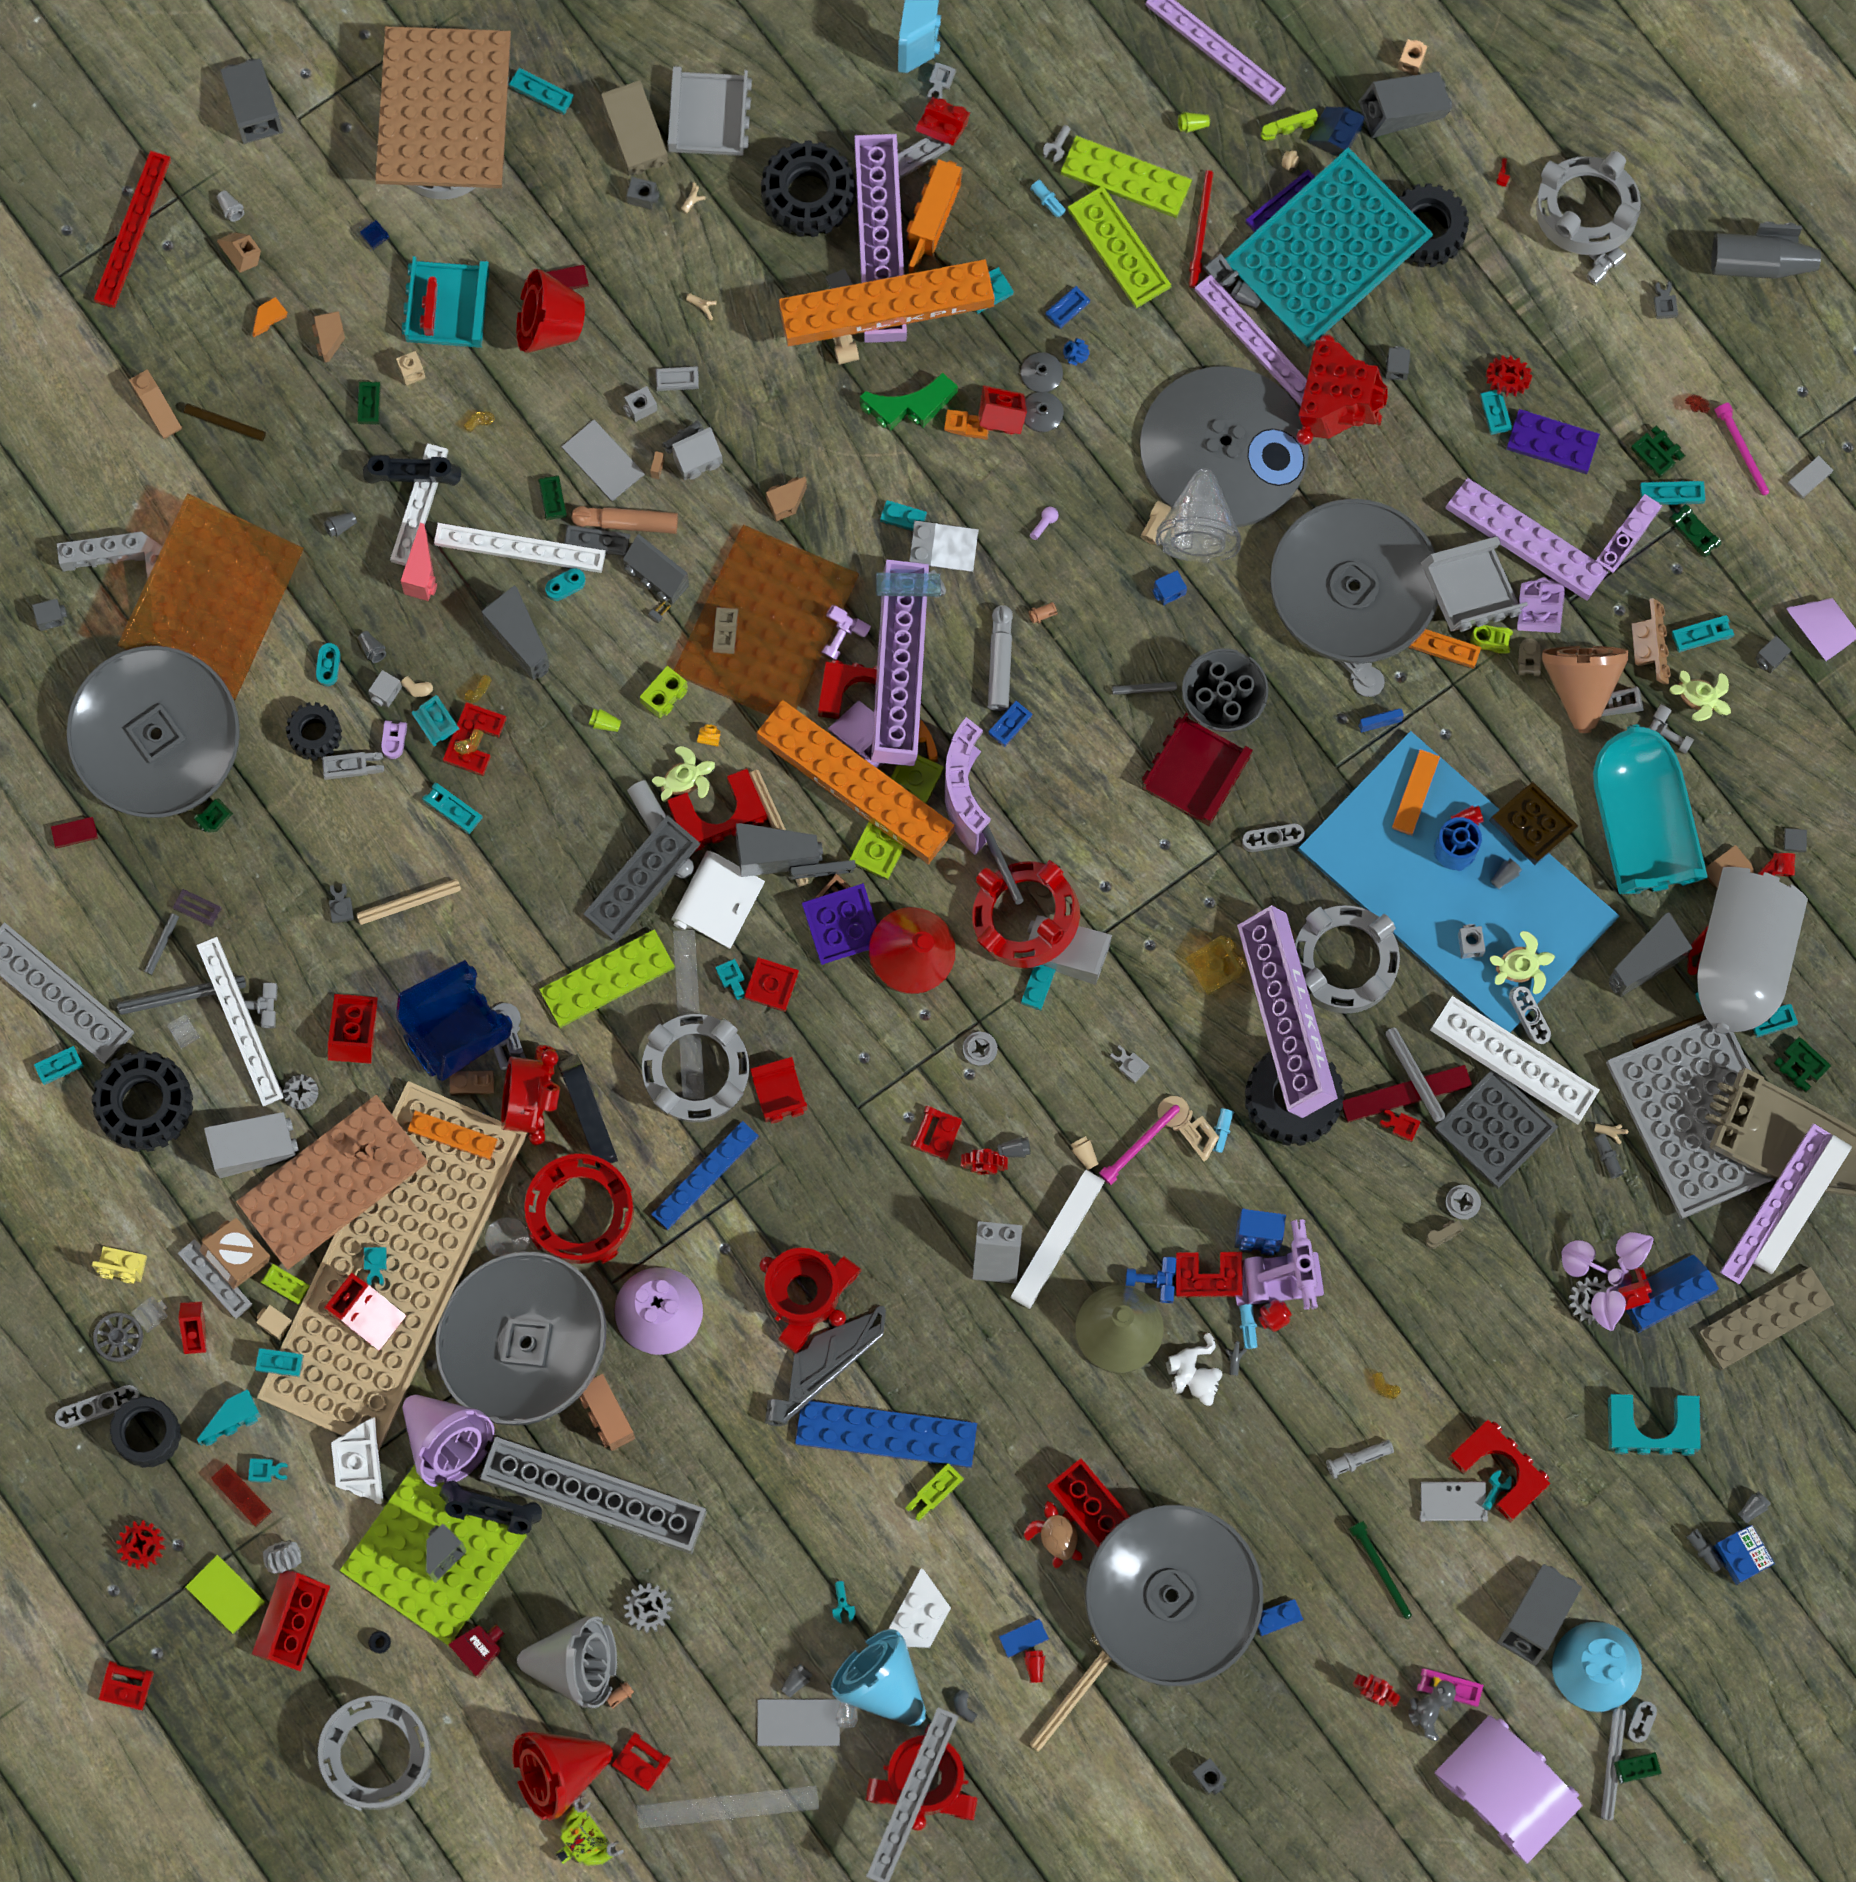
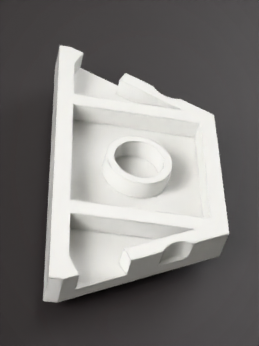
M370 1418L331 1442L335 1482L338 1488L350 1490L355 1495L364 1496L374 1500L377 1504H382L383 1493L375 1418Z
M923 1569L919 1571L889 1629L897 1630L904 1637L907 1648H930L951 1609Z

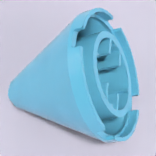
M895 1629L882 1631L865 1641L869 1646L860 1654L855 1650L844 1661L833 1678L831 1689L834 1692L832 1694L842 1703L908 1726H918L925 1720L926 1709L906 1641Z

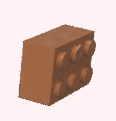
M601 1374L593 1378L579 1399L584 1409L589 1407L591 1412L588 1415L594 1428H600L601 1431L598 1434L605 1448L609 1446L610 1450L613 1451L634 1440V1433L604 1375Z

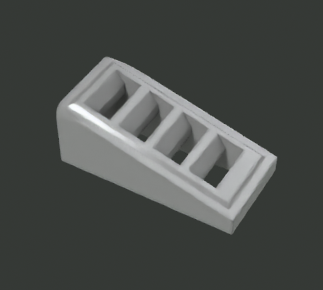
M1633 687L1614 691L1608 701L1609 709L1604 710L1602 716L1643 711L1639 688ZM1634 696V704H1631L1630 697ZM1624 697H1625V699H1626V705H1625V706L1622 705V699H1621V698H1624ZM1616 698L1618 707L1614 708L1613 699Z

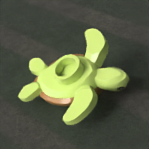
M1681 671L1679 678L1681 683L1672 686L1669 690L1672 694H1680L1682 700L1689 707L1698 711L1692 715L1693 720H1706L1712 716V711L1714 710L1722 716L1731 713L1729 705L1725 701L1719 700L1721 696L1727 693L1729 688L1727 676L1722 673L1718 676L1716 687H1713L1704 680H1690L1689 674L1686 671Z
M677 747L675 752L684 760V763L673 766L664 778L654 777L652 779L653 784L661 787V799L663 802H667L671 796H679L686 792L689 794L697 788L699 798H704L709 791V781L703 775L713 772L715 763L703 761L696 766L695 754L686 747Z
M1522 931L1520 936L1524 940L1526 947L1513 948L1505 953L1502 958L1496 955L1489 958L1491 963L1497 966L1496 971L1499 973L1495 977V984L1500 985L1505 979L1514 982H1526L1533 978V993L1538 994L1546 984V976L1539 967L1540 965L1550 964L1555 959V955L1550 952L1537 954L1538 941L1536 937L1528 931Z

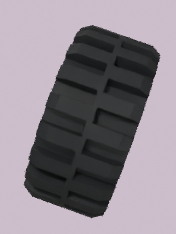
M1425 183L1424 187L1417 184L1413 186L1412 191L1408 188L1403 191L1402 196H1398L1413 214L1419 212L1434 213L1441 217L1447 226V231L1439 238L1428 239L1407 258L1406 262L1410 264L1416 262L1418 267H1424L1425 264H1429V267H1436L1438 262L1443 265L1448 262L1449 258L1453 259L1457 255L1458 250H1461L1468 231L1469 217H1467L1468 211L1466 206H1461L1463 201L1459 196L1455 198L1452 190L1448 189L1446 191L1443 189L1444 186L1439 184L1437 187H1432V183Z

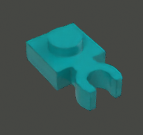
M386 1247L364 1248V1270L370 1271V1274L367 1276L369 1286H372L371 1281L374 1277L379 1278L380 1286L384 1285V1278L380 1271L387 1270Z
M250 1459L248 1481L272 1483V1477L285 1481L288 1477L280 1475L279 1471L282 1468H288V1464L279 1463L273 1466L272 1459Z

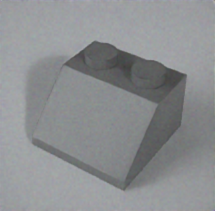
M711 427L672 444L673 458L684 480L689 478L691 480L695 479L702 472L708 469L709 471L715 470L723 463L722 454Z

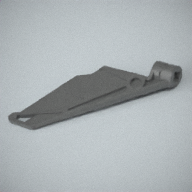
M879 1306L874 1313L814 1336L808 1349L794 1354L789 1401L768 1400L765 1423L770 1426L787 1425V1421L878 1341L884 1335L885 1307ZM877 1315L882 1316L881 1324L871 1328Z

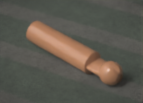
M579 506L572 512V521L580 527L595 526L602 527L603 529L677 534L678 513L617 508L597 509Z

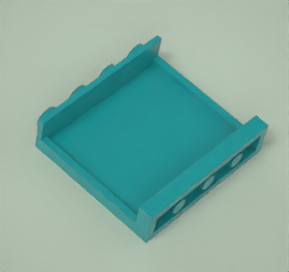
M413 256L412 263L408 264V276H411L410 283L406 284V295L409 298L408 303H404V315H407L406 322L402 323V335H405L406 342L482 348L490 271L488 261H480L479 266L421 262L417 261L416 256ZM433 276L436 278L438 285L434 335L425 336L424 328H420L421 315H425V308H422V297L426 296L428 279Z

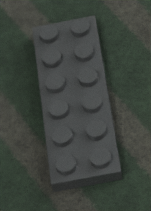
M667 815L585 911L584 915L615 942H618L701 843Z

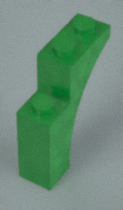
M942 372L925 388L904 396L886 397L865 391L860 396V407L866 414L873 415L880 427H886L889 431L907 414L908 418L915 425L919 424L921 427H924L958 394V386Z

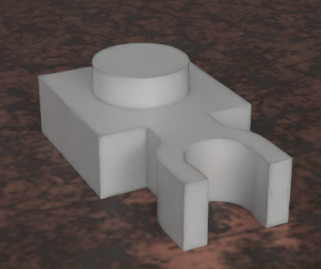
M936 62L929 83L934 85L928 93L927 97L931 99L932 94L935 92L939 93L938 99L943 98L942 90L943 88L950 89L956 69Z
M1119 1045L1117 1050L1122 1055L1116 1057L1112 1053L1110 1058L1122 1064L1119 1067V1071L1135 1084L1150 1066L1134 1052L1130 1056L1126 1055L1125 1049Z

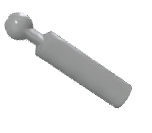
M1005 605L997 606L992 614L993 634L991 635L988 708L992 710H1007L1009 708L1012 647L1011 621L1013 612Z
M644 780L632 785L627 792L652 834L666 815L649 785ZM688 858L675 875L680 878L689 877L693 873V862Z

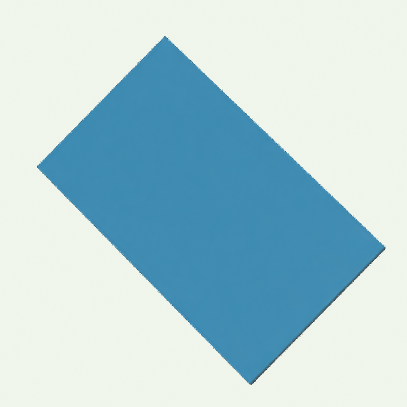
M1410 731L1299 847L1298 851L1360 907L1371 911L1379 917L1386 914L1396 927L1393 934L1398 941L1481 1015L1511 1033L1521 1023L1509 999L1511 989L1516 986L1528 988L1536 1004H1538L1619 918V915L1551 854H1548L1539 863L1534 865L1489 821L1500 809L1441 757L1412 836L1392 829L1420 749L1438 755ZM1472 805L1474 807L1479 806L1484 822L1479 823L1478 826L1482 834V843L1475 860L1461 871L1444 867L1434 856V846L1441 827L1451 819V816ZM1511 858L1522 869L1519 873L1520 876L1498 890L1490 880L1494 877L1504 860L1507 861ZM1475 924L1476 927L1482 926L1485 945L1483 957L1461 959L1458 932L1464 925ZM1522 931H1528L1536 937L1538 941L1537 954L1550 952L1555 955V959L1550 964L1540 965L1539 967L1546 976V984L1538 994L1533 993V978L1526 982H1514L1505 979L1502 984H1495V977L1499 973L1496 971L1497 966L1493 965L1489 958L1493 955L1502 958L1505 953L1513 948L1526 947L1524 940L1520 936ZM1466 937V941L1469 944L1477 943L1474 937ZM1518 992L1519 996L1516 998L1517 1000H1522L1524 993ZM1528 1009L1526 1011L1525 1017L1532 1011V1009Z

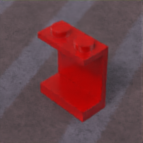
M792 1057L750 1069L765 1122L770 1121L771 1124L778 1123L783 1120V1117L790 1115L798 1117L803 1115L804 1111H807V1103L803 1097Z

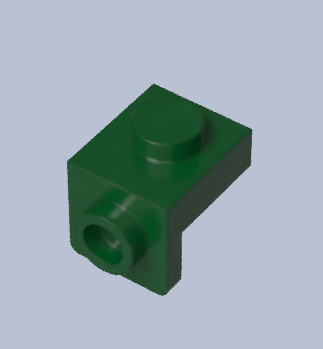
M218 798L202 814H197L194 819L198 822L197 825L202 831L207 833L217 832L233 813Z

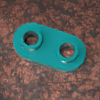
M574 568L549 580L545 586L547 597L553 601H560L581 590L586 583L584 573ZM577 576L578 580L572 581L571 578ZM554 586L560 587L558 591L552 590Z
M332 643L324 644L318 652L316 678L321 685L326 687L334 685L338 680L341 654L339 648ZM329 653L334 654L331 659L326 658ZM331 674V677L329 679H325L324 675Z

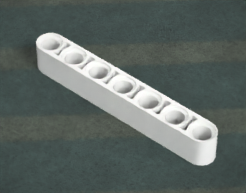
M1835 1135L1831 1137L1753 1264L1771 1275L1774 1273L1852 1148L1851 1145Z
M1088 1170L1084 1171L1016 1286L1011 1299L1028 1309L1032 1307L1101 1190L1105 1180Z

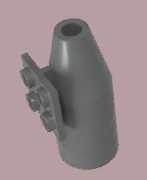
M1768 221L1760 223L1755 235L1716 233L1712 245L1711 271L1712 275L1777 279L1818 271L1820 268L1821 251L1820 249L1799 243V235L1802 231L1801 225H1796L1795 223L1775 224Z

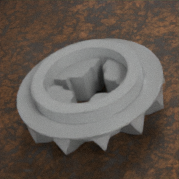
M986 1032L970 1034L963 1044L964 1057L970 1064L979 1067L992 1062L998 1050L995 1039ZM976 1041L981 1047L987 1046L984 1049V1057L979 1052L973 1053L976 1050Z
M302 1074L292 1076L286 1082L283 1089L284 1099L292 1108L306 1109L317 1100V1084L311 1077ZM300 1084H302L303 1089L307 1092L303 1093L299 1100L298 1094L294 1093V1091L298 1090Z
M1458 1185L1452 1188L1446 1197V1208L1450 1215H1453L1458 1220L1472 1218L1478 1213L1481 1206L1478 1192L1468 1185ZM1464 1194H1466V1202L1470 1205H1465L1461 1211L1460 1203H1457V1200H1461Z

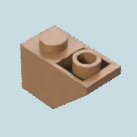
M235 232L218 239V244L239 272L258 265L261 250L250 235Z
M339 311L314 316L316 324L312 325L315 337L319 336L320 343L316 344L318 355L323 356L325 362L331 360L345 339Z
M805 477L793 478L788 481V484L773 486L766 492V500L775 521L796 514L807 488Z

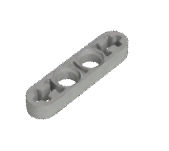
M126 1385L59 1409L56 1412L55 1421L62 1428H72L115 1413L121 1407L115 1396L119 1393L121 1398L127 1395L126 1391L130 1390L131 1393H135L132 1398H138L140 1393L134 1386ZM107 1397L114 1399V1406L110 1409H104L102 1406L103 1400ZM125 1398V1399H122V1400H120V1401H121L122 1403H124V1402L126 1403V1402H128L129 1400H128L127 1398ZM91 1405L93 1413L87 1417L81 1414L82 1407ZM76 1408L77 1415L80 1418L79 1420H77L76 1417L73 1416L68 1419V1423L60 1421V1419L63 1418V1413L73 1415L75 1414L73 1409Z

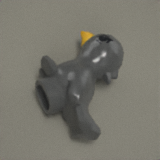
M1434 1677V1688L1430 1696L1420 1701L1417 1698L1410 1699L1409 1702L1412 1709L1408 1711L1413 1725H1421L1425 1731V1738L1433 1741H1438L1439 1739L1434 1729V1723L1437 1720L1440 1707L1443 1706L1444 1710L1447 1711L1448 1707L1451 1708L1456 1696L1455 1686L1451 1682L1441 1680L1439 1677Z

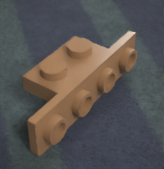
M1652 598L1650 599L1651 620L1632 623L1635 664L1641 666L1655 663L1657 681L1666 685L1669 684L1670 668L1667 665L1668 647L1665 645L1667 630L1663 624L1665 609L1659 601Z

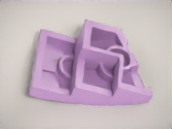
M1546 577L1536 581L1521 583L1519 604L1527 602L1528 605L1521 610L1522 613L1518 617L1517 630L1560 633L1565 586L1553 578L1547 580Z
M1833 598L1786 608L1825 661H1828L1856 640V628Z

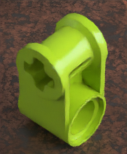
M1483 625L1474 629L1470 637V643L1481 647L1483 650L1507 654L1510 652L1509 641L1513 631L1509 628ZM1476 634H1483L1486 640L1478 639Z

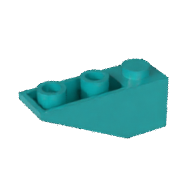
M247 1389L226 1400L197 1438L201 1446L204 1444L205 1446L212 1445L218 1441V1437L224 1434L225 1436H230L238 1431L237 1428L243 1425L246 1427L258 1422L257 1418L261 1417V1414L249 1390Z

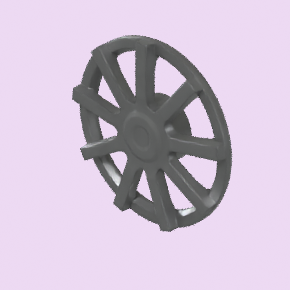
M125 1313L109 1314L100 1320L94 1330V1346L97 1352L106 1360L124 1362L139 1352L143 1342L142 1328L139 1322L131 1315ZM119 1316L118 1327L114 1328L109 1319ZM123 1317L132 1321L125 1329H122ZM104 1322L111 1329L110 1333L99 1330ZM136 1325L139 1334H127ZM97 1334L107 1336L109 1339L98 1344ZM131 1338H139L136 1347L130 1344L127 1340ZM112 1344L107 1355L101 1351V1347ZM123 1345L133 1350L127 1356L124 1355ZM116 1347L119 1348L120 1358L111 1357Z

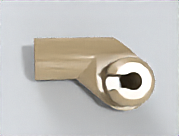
M409 676L401 681V685L414 697L427 696L433 691V685L430 682L415 684Z

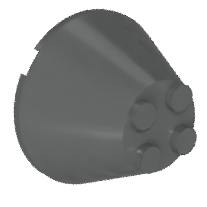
M1215 649L1202 654L1192 662L1183 679L1182 696L1189 714L1199 724L1214 731L1233 732L1251 725L1261 715L1268 699V682L1264 671L1252 657H1248L1234 649Z

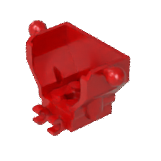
M1329 334L1322 335L1315 343L1299 412L1303 428L1298 431L1296 438L1301 445H1309L1313 441V437L1329 439L1352 426L1359 427L1364 423L1375 425L1377 423V425H1381L1382 415L1379 410L1384 408L1387 403L1388 388L1382 381L1378 366L1368 365L1362 360H1355Z

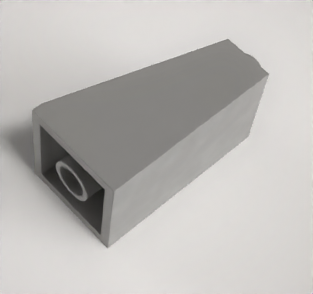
M1037 915L1035 921L1031 920L1027 931L1031 933L1028 941L1039 936L1037 933L1038 927L1047 917ZM1078 926L1077 932L1069 946L1059 956L1043 965L1056 969V972L1096 985L1110 947L1112 935ZM1035 951L1023 953V957L1035 955Z
M284 1112L204 1128L214 1170L219 1178L291 1160L296 1156L295 1151H299L296 1138L292 1139L290 1131L293 1130L291 1118H286Z
M978 1221L972 1280L1016 1284L1022 1225Z

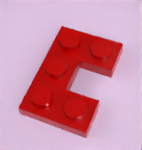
M466 702L457 723L460 729L453 733L443 757V762L484 776L491 755L473 749V744L479 731L499 738L507 717Z
M1198 1252L1176 1253V1297H1243V1253L1220 1252V1274H1199Z

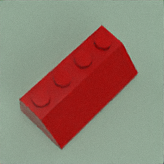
M1082 1458L1047 1485L1049 1490L1097 1547L1118 1524L1130 1517Z
M280 1572L251 1655L301 1672L330 1586L297 1572Z

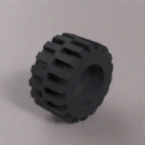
M310 702L306 703V707L298 706L297 712L294 710L291 712L292 718L288 717V726H286L287 738L292 749L295 750L297 755H303V758L306 760L312 757L313 761H318L317 757H326L328 753L331 756L334 753L333 749H338L340 746L339 741L342 740V729L335 712L332 709L329 710L327 705L321 706L318 702H315L314 706ZM317 722L326 726L325 734L317 740L312 741L302 737L303 729L310 723Z

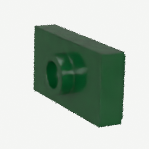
M559 475L538 479L546 521L567 517Z
M1656 1752L1613 1762L1619 1784L1662 1774Z

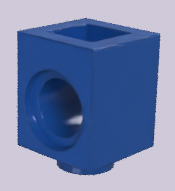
M1178 570L1156 580L1152 591L1156 600H1161L1164 606L1186 595L1187 587Z

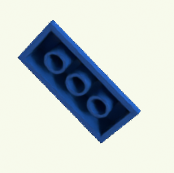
M1693 1254L1647 1278L1646 1280H1648L1652 1291L1648 1293L1650 1302L1628 1309L1626 1312L1637 1332L1640 1333L1715 1294L1719 1288L1707 1267Z

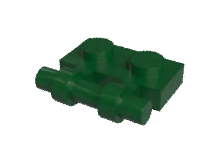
M1656 425L1651 430L1655 435L1654 438L1646 433L1631 446V449L1658 478H1661L1676 464L1671 457L1675 456L1681 461L1686 455L1681 451V447L1677 443L1674 444L1668 437V433ZM1662 442L1668 451L1665 452L1659 443Z
M1800 1036L1784 1052L1789 1060L1785 1063L1779 1057L1774 1062L1780 1069L1779 1072L1782 1075L1786 1074L1794 1082L1793 1085L1797 1088L1800 1087L1805 1093L1812 1087L1806 1080L1810 1077L1816 1083L1832 1066ZM1794 1064L1804 1072L1801 1076L1791 1068Z

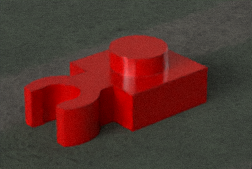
M1385 1110L1384 1115L1389 1116L1390 1121L1385 1122L1381 1120L1380 1126L1384 1128L1393 1127V1135L1412 1143L1421 1121L1403 1113L1397 1118L1392 1111Z

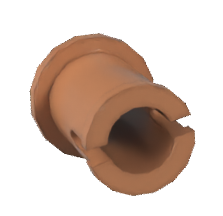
M1050 602L1037 609L1035 607L1032 608V611H1029V617L1032 623L1039 624L1041 620L1057 615V609L1054 603Z
M621 1682V1686L610 1693L606 1701L612 1709L627 1697H632L631 1694L634 1691L627 1682L623 1684Z

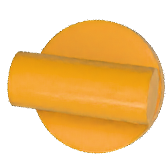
M706 724L699 729L697 743L718 747L721 731L715 725Z

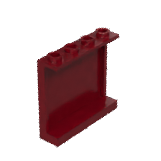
M1185 713L1183 718L1178 717L1173 726L1175 731L1172 736L1168 734L1164 740L1163 746L1165 748L1162 753L1157 752L1152 761V764H1154L1152 770L1145 772L1141 780L1144 782L1142 789L1210 827L1249 761L1253 749L1247 746L1244 749L1189 719L1188 713Z

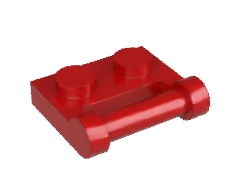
M925 1106L923 1111L925 1115L915 1140H912L910 1147L947 1161L962 1119L941 1112L933 1107ZM932 1118H937L939 1121L929 1145H926L923 1142Z
M109 1661L98 1700L143 1711L154 1671L146 1670L144 1672L119 1666L117 1662ZM118 1674L142 1680V1686L112 1680L113 1675Z
M635 1732L612 1766L649 1792L672 1758L667 1754L663 1755L640 1738L641 1735ZM634 1746H637L660 1764L657 1768H654L631 1750Z

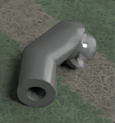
M959 1690L953 1698L955 1712L972 1724L978 1714L968 1708L967 1699L969 1694L965 1690Z

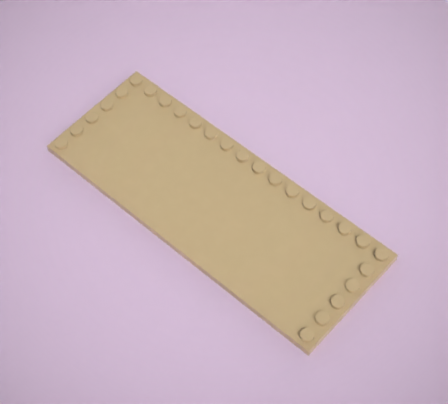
M409 1081L392 1115L428 1163L334 1235L279 1350L304 1355L300 1377L268 1373L257 1396V1399L340 1436L370 1418H375L378 1452L437 1329L450 1296L460 1280L528 1135L524 1132L502 1130L501 1121ZM415 1110L497 1138L498 1142L491 1160L489 1161L409 1133L407 1130ZM368 1247L387 1248V1270L380 1271L384 1278V1285L380 1286L379 1278L374 1277L370 1287L406 1315V1318L380 1351L327 1313L324 1308L351 1273L367 1283V1276L370 1274V1271L364 1270V1248Z

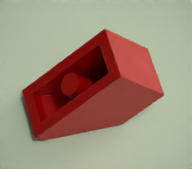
M202 1301L180 1303L179 1325L184 1354L206 1353L205 1317Z

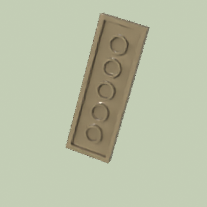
M1809 1267L1699 1331L1698 1334L1722 1371L1832 1307L1834 1303L1813 1269Z

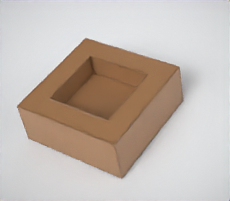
M655 451L650 470L651 478L660 479L665 461L664 453Z

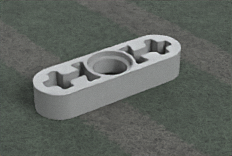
M1289 824L1248 831L1243 836L1242 846L1248 852H1257L1298 845L1303 840L1304 830L1298 824ZM1292 830L1300 833L1297 839H1294L1293 836H1287L1285 838L1286 841L1283 842L1282 831H1285L1284 835L1291 834ZM1276 833L1279 836V841L1277 843H1270L1267 840V835ZM1261 835H1264L1263 842L1265 845H1261L1262 841L1255 842V846H1251V843H1247V841H1249V837H1253L1254 840L1261 839Z
M1522 986L1512 988L1509 993L1510 1002L1530 1040L1536 1044L1548 1042L1551 1037V1031L1530 990ZM1518 992L1524 993L1522 1000H1517ZM1528 1009H1532L1535 1013L1532 1021H1528L1525 1018V1013ZM1537 1029L1543 1031V1033L1541 1034L1542 1039L1536 1038V1035L1538 1034Z

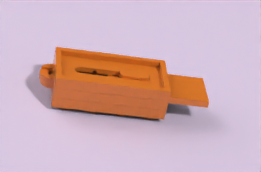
M938 159L936 166L932 165L929 173V184L925 183L921 194L923 196L922 201L917 202L914 214H916L914 221L910 220L908 224L906 240L909 241V249L915 250L909 264V274L917 272L923 254L933 256L960 189L962 167L956 166L957 163L953 161L945 162Z

